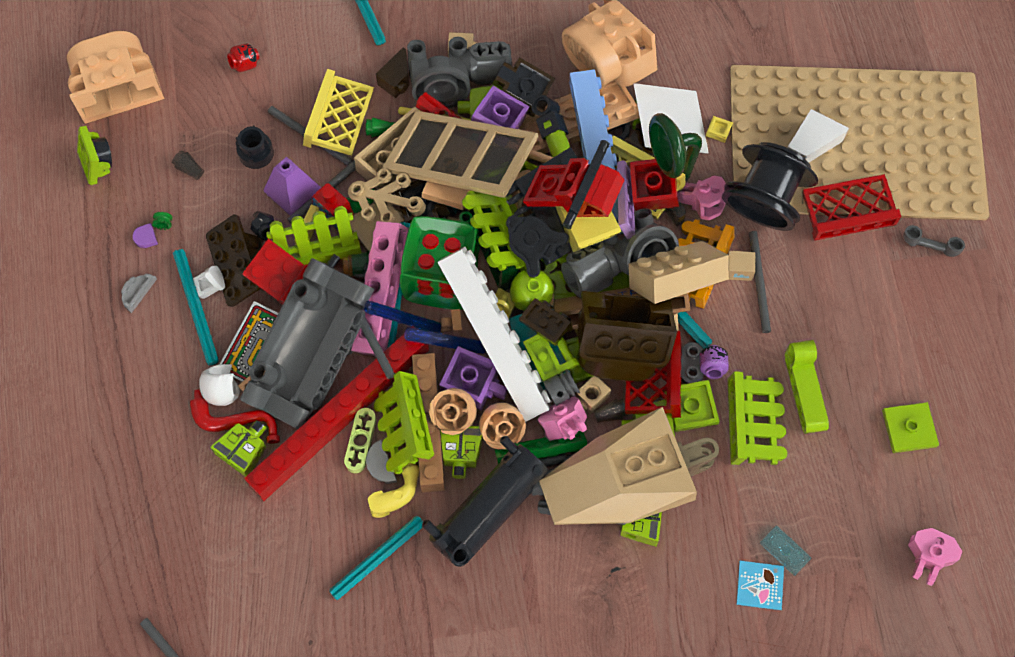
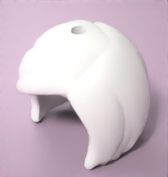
M232 364L215 365L202 372L199 379L200 392L208 403L216 406H226L233 403L239 397L240 389L233 379L234 374H230Z

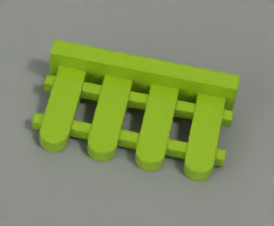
M469 191L462 199V204L465 208L474 210L475 215L470 219V223L474 228H481L484 233L479 237L478 241L482 247L490 248L492 252L487 257L488 264L493 268L498 267L499 271H504L507 268L506 266L513 265L520 269V271L527 269L525 262L516 256L509 246V232L506 221L517 210L515 204L509 206L506 202L512 196L509 195L503 198L484 193L475 194L474 191ZM481 208H491L492 212L483 213ZM490 227H499L501 232H491ZM507 246L509 251L500 252L498 247Z
M343 206L335 208V216L326 218L325 213L322 211L315 212L313 214V222L305 223L301 216H295L291 220L292 226L283 228L281 222L274 221L270 224V231L266 232L268 239H272L276 245L304 265H308L311 258L321 263H327L333 254L341 259L350 258L351 254L362 253L357 231L352 232L350 220H354L352 213H347V209ZM337 224L339 235L331 237L328 226ZM315 229L318 240L310 242L307 230ZM294 234L297 245L289 247L286 235Z
M399 371L394 375L393 387L386 392L381 391L379 398L374 402V410L383 413V417L378 422V430L387 433V437L382 442L383 451L391 452V458L386 462V469L388 472H394L395 474H401L403 472L402 468L407 464L418 462L417 458L429 460L434 456L417 375ZM397 403L398 406L390 411V407ZM401 423L402 426L394 431V427ZM406 443V447L399 451L398 447Z
M734 371L727 379L731 464L740 465L746 459H748V463L754 464L756 459L769 460L771 465H777L778 461H782L787 457V450L782 446H777V439H781L786 435V429L783 425L776 424V418L781 417L785 413V408L782 404L775 403V397L783 393L784 387L781 383L774 382L772 377H768L766 381L752 380V376L746 375L745 379H743V372ZM753 395L767 396V402L753 401ZM754 416L768 417L769 424L754 423ZM754 438L769 439L770 445L755 444Z

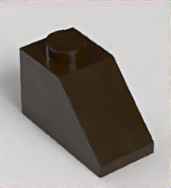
M404 47L376 73L377 85L394 98L403 94L409 87L408 60Z

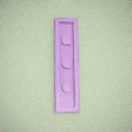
M622 160L617 162V171L625 180L618 194L619 227L626 238L629 239L635 235L634 204L630 168Z

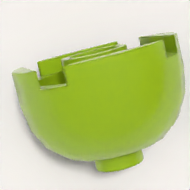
M527 269L518 273L511 282V301L520 310L525 311L534 298L541 302L545 300L549 304L553 299L554 287L552 280L542 270H540L539 276L530 277L527 274Z

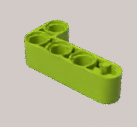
M814 340L790 343L785 352L786 367L801 427L805 434L827 431L829 429L828 416L814 362L817 359V348Z

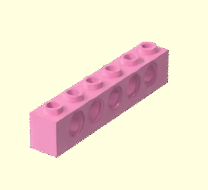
M376 221L372 247L369 252L368 268L364 277V284L375 290L364 311L365 317L384 352L388 346L400 283L401 261L409 228L400 223ZM360 328L352 344L351 351L375 356Z

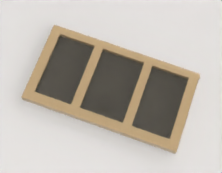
M416 111L382 168L388 169L391 174L395 175L406 173L409 178L505 198L536 143L538 133Z

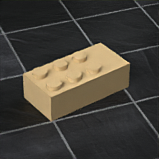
M416 107L412 108L354 157L356 171L367 181L376 177L378 171L383 169V165L414 113L419 111ZM422 122L398 164L420 167L427 160L443 130L436 124ZM391 174L392 178L388 183H381L375 188L378 190L396 181L398 175Z
M704 241L686 246H677L674 250L658 252L655 256L639 258L636 262L629 263V288L654 304L729 279V255Z

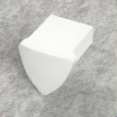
M211 266L205 272L193 278L198 296L202 299L225 289L224 279L218 266Z

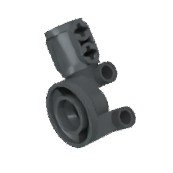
M453 37L449 41V58L446 56H433L427 59L426 45L423 41L412 40L407 45L409 76L411 78L412 95L416 102L421 95L427 92L447 108L455 107L458 105V101H465L468 97L470 82L480 85L492 84L504 62L512 66L510 45L501 41L476 43L467 49V41L464 38Z
M650 209L637 210L634 212L636 230L632 238L627 239L625 236L621 241L615 235L578 251L571 252L566 257L567 261L561 265L564 280L578 298H581L582 291L600 292L612 285L613 278L618 276L619 273L623 272L629 276V263L636 262L639 258L655 256L658 252L674 250L675 247L679 246L676 235L667 227L654 223Z

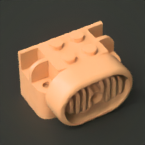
M604 0V5L601 7L592 2L589 4V14L565 28L562 32V43L571 62L579 71L595 69L596 77L600 76L601 87L613 80L621 86H631L633 83L657 71L655 34L618 0Z
M127 31L109 32L78 42L68 51L67 62L71 72L68 78V87L72 93L69 95L85 124L164 99L150 58L143 52L140 40L133 33Z

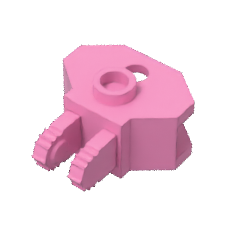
M712 176L703 181L698 180L697 184L687 182L681 192L679 191L678 201L692 205V210H696L701 219L711 220L720 216L726 205L722 199L726 183L719 176Z
M576 396L570 397V399L557 406L553 404L550 406L549 411L542 413L538 418L539 424L545 430V437L549 441L561 438H569L571 440L578 431L584 432L587 430L584 423L587 415Z
M933 528L917 531L915 535L911 536L908 543L916 558L915 563H917L912 577L918 580L922 575L923 568L926 567L930 569L926 579V583L930 586L934 584L939 570L956 563L962 554V550L955 538Z

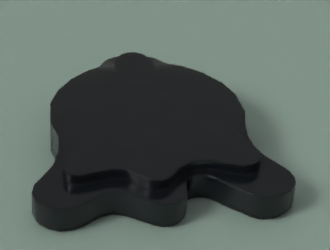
M511 215L506 221L509 232V246L514 254L525 262L527 274L530 277L539 276L540 260L542 258L548 261L554 260L557 247L566 245L569 242V235L567 233L554 231L547 222L536 216L518 217Z

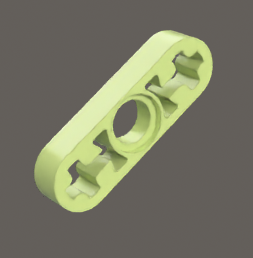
M362 408L355 415L344 459L346 468L352 473H359L366 466V457L376 426L375 413L369 408ZM365 415H369L371 421L368 420L366 422V430L362 429L363 421L360 418H365ZM358 435H364L367 438V442L362 446L354 443V439ZM356 450L359 452L358 459L361 463H357L356 466L353 467L350 460L355 459Z

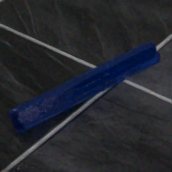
M373 301L365 303L364 311L366 313L434 334L441 332L442 326L440 322Z
M408 327L404 332V339L408 341L457 349L459 346L480 354L487 352L481 340L411 327Z

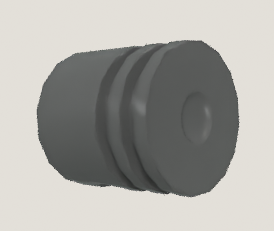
M568 369L565 370V373L560 372L561 375L558 376L557 374L544 381V385L556 406L570 399V395L575 396L576 392L580 393Z

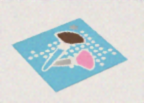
M740 561L737 605L782 610L784 566Z

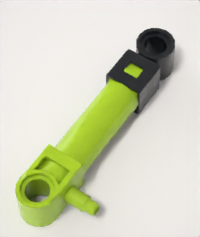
M545 95L537 96L532 102V111L540 117L536 119L541 137L546 140L551 156L555 157L570 148L566 137L569 133L563 116L559 114V104Z

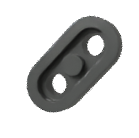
M695 342L687 343L681 351V381L684 384L699 382L703 379L704 374L700 371L699 355L703 348ZM694 350L697 354L691 355L689 351ZM689 371H694L696 375L691 376Z

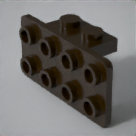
M233 214L206 234L214 265L219 267L224 279L225 289L222 291L226 304L230 307H234L261 289L241 274L261 249L262 242L258 236L244 232L240 217Z

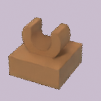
M460 309L451 310L452 318H441L442 332L453 330L454 338H462Z

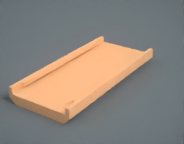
M613 80L599 89L600 96H604L605 99L603 112L604 115H608L609 119L607 130L640 118L638 106L625 86H621ZM569 94L555 99L554 101L560 106L559 114L563 116L569 133L566 135L569 144L580 141L572 95ZM526 114L519 130L538 133V139L532 150L543 154L550 152L546 140L541 137L536 119L540 117L537 115L531 117ZM514 139L518 145H521L523 142L522 140Z

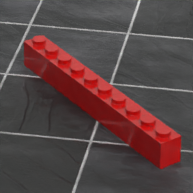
M412 326L387 348L384 354L394 373L396 374L399 371L406 372L412 367V355L426 354L429 351L428 340ZM376 358L244 478L249 487L263 501L269 498L353 421L360 409L367 408L379 397L381 391L388 389L395 381L394 377L387 379Z

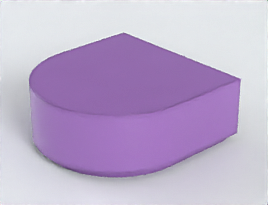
M151 223L140 226L133 232V240L138 247L148 248L158 245Z

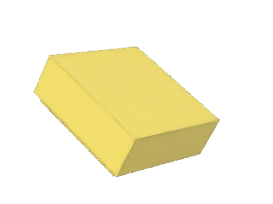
M713 116L706 136L725 143L733 122Z

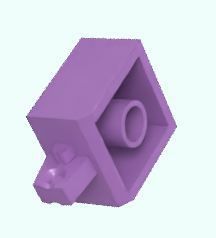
M492 86L476 108L471 121L519 129L524 122L529 106ZM476 132L480 135L476 145L480 146L486 134ZM495 136L492 142L505 149L512 138Z
M459 346L439 385L440 392L450 388L463 389L471 395L475 401L476 408L481 411L487 398L492 399L494 396L504 400L508 390L505 386L500 385L499 380L496 379L499 373L491 359Z

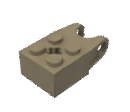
M702 438L683 446L681 442H677L691 477L711 468L719 453V446L712 438ZM703 444L712 445L714 453L710 449L701 446Z

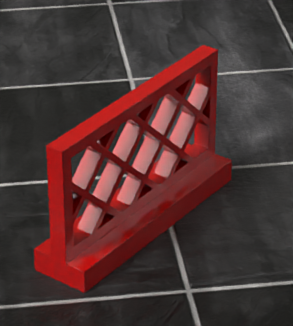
M885 174L803 189L802 191L813 228L812 236L814 241L895 226L902 217L900 210L896 209ZM881 181L883 188L881 193L870 188L871 183ZM858 186L864 191L858 197L849 191L850 188ZM832 190H838L844 195L838 201L829 196V193ZM866 191L877 197L874 204L862 199ZM817 194L823 197L818 205L810 200L809 195ZM845 196L857 201L853 209L842 203ZM825 199L836 205L833 212L821 207ZM879 199L888 203V210H881L876 207ZM860 203L869 208L870 211L867 214H861L855 209ZM838 207L850 213L847 218H840L834 214ZM818 211L829 217L826 222L817 223L815 215Z
M677 331L672 354L667 366L662 370L656 368V375L650 380H643L642 382L645 384L638 390L631 385L634 381H626V414H648L663 407L665 414L671 413L672 418H681L682 343L680 331ZM660 377L667 382L661 389L653 384ZM648 387L656 392L649 399L641 394ZM661 396L666 400V406H656L653 402ZM636 397H639L644 402L641 406L630 407L631 402Z

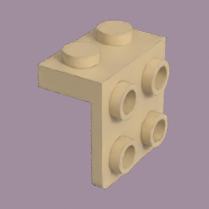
M373 200L374 203L369 205L376 212L374 220L366 221L362 217L361 211L353 216L354 220H350L352 231H357L358 239L369 252L373 242V231L376 227V221L382 222L380 220L381 213L375 200ZM386 203L389 211L395 217L394 223L404 222L405 219L399 209L395 210L392 206L393 204ZM390 216L386 217L385 221H388Z

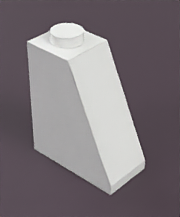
M811 109L790 142L788 149L811 162L843 142L849 128Z

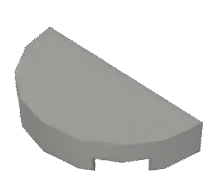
M150 274L133 276L124 284L121 290L122 302L130 313L134 311L157 280L155 276Z
M379 440L368 450L366 457L367 469L371 476L380 482H385L386 484L397 483L394 473L388 472L386 469L388 457L382 449V441Z

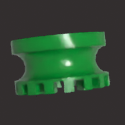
M156 212L153 214L152 226L154 228L166 230L172 227L171 221L173 217L171 214L166 212Z

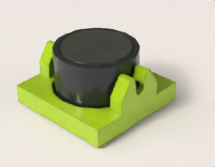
M87 126L79 127L77 153L88 184L94 185L97 184L98 177H103L110 173L109 168L112 167L110 147L105 137L100 138L98 133L89 132Z

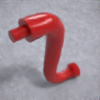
M200 389L194 390V399L190 401V408L193 420L199 428L208 432H220L230 430L238 423L243 426L256 420L263 421L267 424L269 435L266 437V443L275 444L280 442V436L277 434L276 420L271 414L261 410H253L230 416L213 417L209 413L208 402L203 398Z

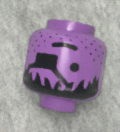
M710 345L700 352V371L710 379H719L729 370L728 352L724 348Z

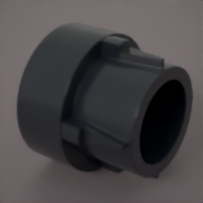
M255 125L244 128L236 137L237 154L244 166L251 169H259L267 166L273 159L274 149L270 138L260 128L255 127Z

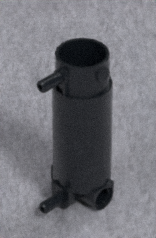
M503 436L500 439V443L508 450V453L444 524L440 523L436 527L430 520H425L422 523V527L430 534L429 540L433 546L457 567L464 566L472 559L533 492L532 488L549 471L533 453L521 444L516 446L508 436Z

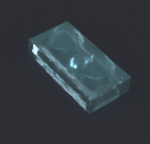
M777 525L760 542L794 576L812 559Z

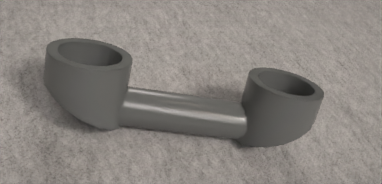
M914 225L908 226L903 233L904 240L908 245H920L939 250L949 257L960 255L965 248L964 241L958 237L950 238L947 244L922 237V230Z

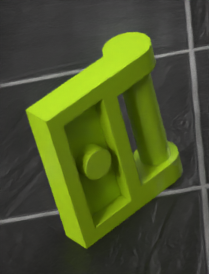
M539 334L523 341L543 383L557 374L560 375V372L564 373L566 369L571 370L579 365L577 358L573 357L563 337L557 344L566 361L562 365L559 364L549 342Z

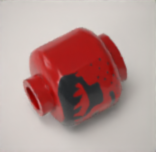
M248 43L232 47L227 54L228 63L231 69H235L237 72L251 70L257 66L259 53L256 48H253Z

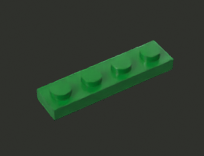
M578 431L571 440L569 438H561L549 441L544 437L514 444L516 446L521 444L537 458L547 456L555 457L567 452L576 453L587 445V439L584 432ZM494 448L498 464L508 453L507 449Z

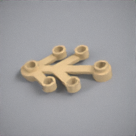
M386 168L380 169L377 176L367 182L356 181L350 185L348 195L353 201L359 202L362 208L361 215L366 221H372L376 217V212L369 206L367 198L375 200L381 213L380 220L382 222H395V217L389 211L386 203L406 207L414 216L424 213L426 205L420 197L415 196L408 199L391 194L400 188H406L410 185L411 179L406 173H400L396 177V181L377 191L371 189L381 183H388L392 178L391 173ZM390 216V219L385 221V218Z

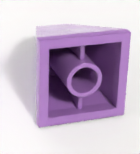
M285 157L273 168L263 191L291 216L321 187L288 157Z

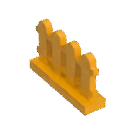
M697 219L694 222L685 221L682 224V232L688 236L686 240L679 238L678 243L679 246L693 244L695 242H692L695 237L708 241L707 244L711 246L717 244L716 248L728 254L735 237L734 226L726 224L722 231L721 226L708 227L700 224V220ZM714 284L689 292V301L691 298H694L696 307L704 309Z

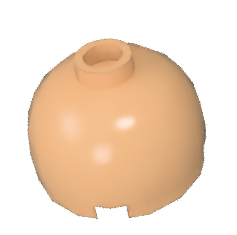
M450 388L439 392L431 401L429 409L430 418L434 426L437 425L442 433L449 435L460 434L473 424L477 412L475 401L471 395L458 388Z
M496 403L484 410L480 417L479 429L482 438L490 447L506 449L500 443L501 437L508 436L513 443H518L525 434L526 423L523 415L516 407L508 403Z

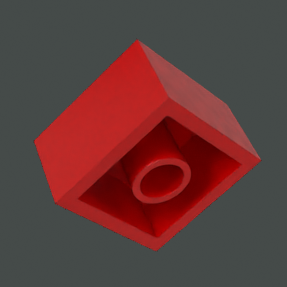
M655 159L630 162L632 197L635 211L640 209L655 210L679 207L676 178L666 176L659 168Z

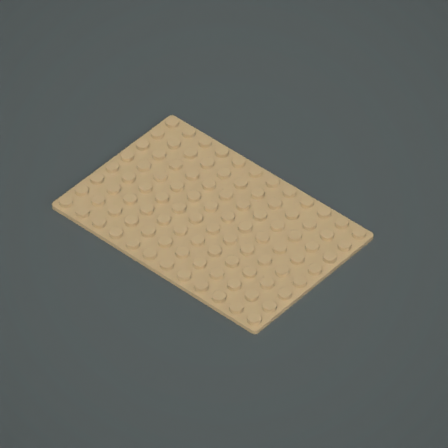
M751 65L731 66L733 181L744 183L752 167L742 154L744 146L769 142L788 148L806 116L813 109L849 129L843 142L809 162L811 169L818 177V184L813 187H797L790 204L799 214H808L802 195L803 189L885 174L896 209L900 210L901 218L988 219L989 206L976 77L974 73ZM881 181L871 183L870 188L879 193L883 190ZM853 186L849 191L860 197L864 190L858 186ZM832 190L829 193V196L838 201L844 195L838 190ZM866 191L862 199L874 204L877 197ZM817 194L809 195L810 200L818 205L823 197ZM845 196L842 201L843 204L852 209L857 202L848 196ZM825 199L821 207L833 212L836 205ZM879 199L876 207L881 210H888V203ZM860 203L855 209L861 214H867L870 211L869 208ZM838 207L834 214L848 216L850 213ZM820 211L816 213V215H825Z

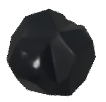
M261 211L253 214L250 229L264 241L268 239L266 232L270 231V224L274 222L273 216Z

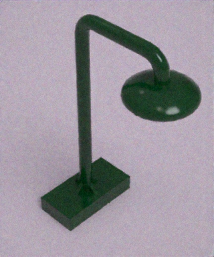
M657 113L652 116L649 123V139L655 160L666 176L675 179L684 173L685 181L687 182L701 150L702 138L696 133L681 134L678 126L671 118L663 113ZM481 208L483 213L492 212L491 208ZM469 209V212L474 216V210ZM490 227L491 232H501L499 227ZM480 228V229H478V230H479L480 236H482L484 233H483L482 229ZM480 245L487 262V257L492 252L490 248H484ZM507 246L498 247L500 252L509 251ZM488 264L497 287L503 290L510 289L511 282L518 274L519 269L513 265L506 266L507 268L504 271H499L498 267L493 268Z

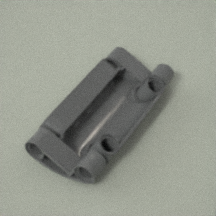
M311 258L303 274V279L297 280L292 285L254 363L250 367L249 375L251 381L248 382L240 400L271 414L297 429L309 420L313 410L318 409L322 405L365 320L366 314L364 309L375 289Z

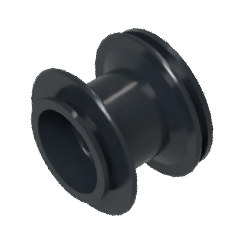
M769 142L744 146L742 154L752 167L744 183L733 181L724 185L723 201L741 216L762 226L780 231L792 230L795 223L800 221V215L790 202L797 187L816 186L818 184L817 175L804 157L784 146Z

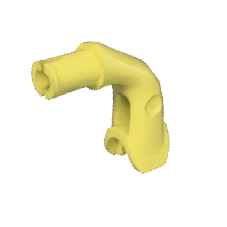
M409 463L402 468L404 485L402 487L385 493L377 491L368 497L373 517L382 518L390 515V512L400 509L411 501L417 486L418 465Z

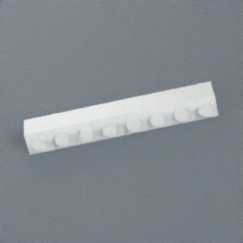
M463 247L442 258L438 264L526 422L549 411L552 398L547 389L543 390L540 385V375L536 370H532L529 364L531 360L525 350H521L518 344L520 340L514 330H510L507 324L509 319L503 310L500 311L497 306V296L493 290L489 291L485 284L487 283L486 276L482 270L478 271L475 265L476 258L471 250L467 251L466 247Z

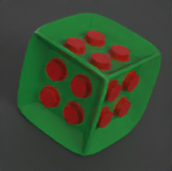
M427 216L414 217L407 233L401 261L400 287L402 296L406 300L420 305L463 310L438 262L449 254L466 247L467 251L471 250L476 258L475 265L478 268V254L480 251L478 241L480 237L479 230L465 222Z

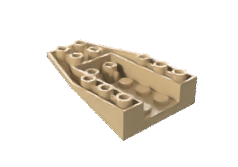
M663 407L595 438L539 480L554 525L631 523L695 501L697 495Z

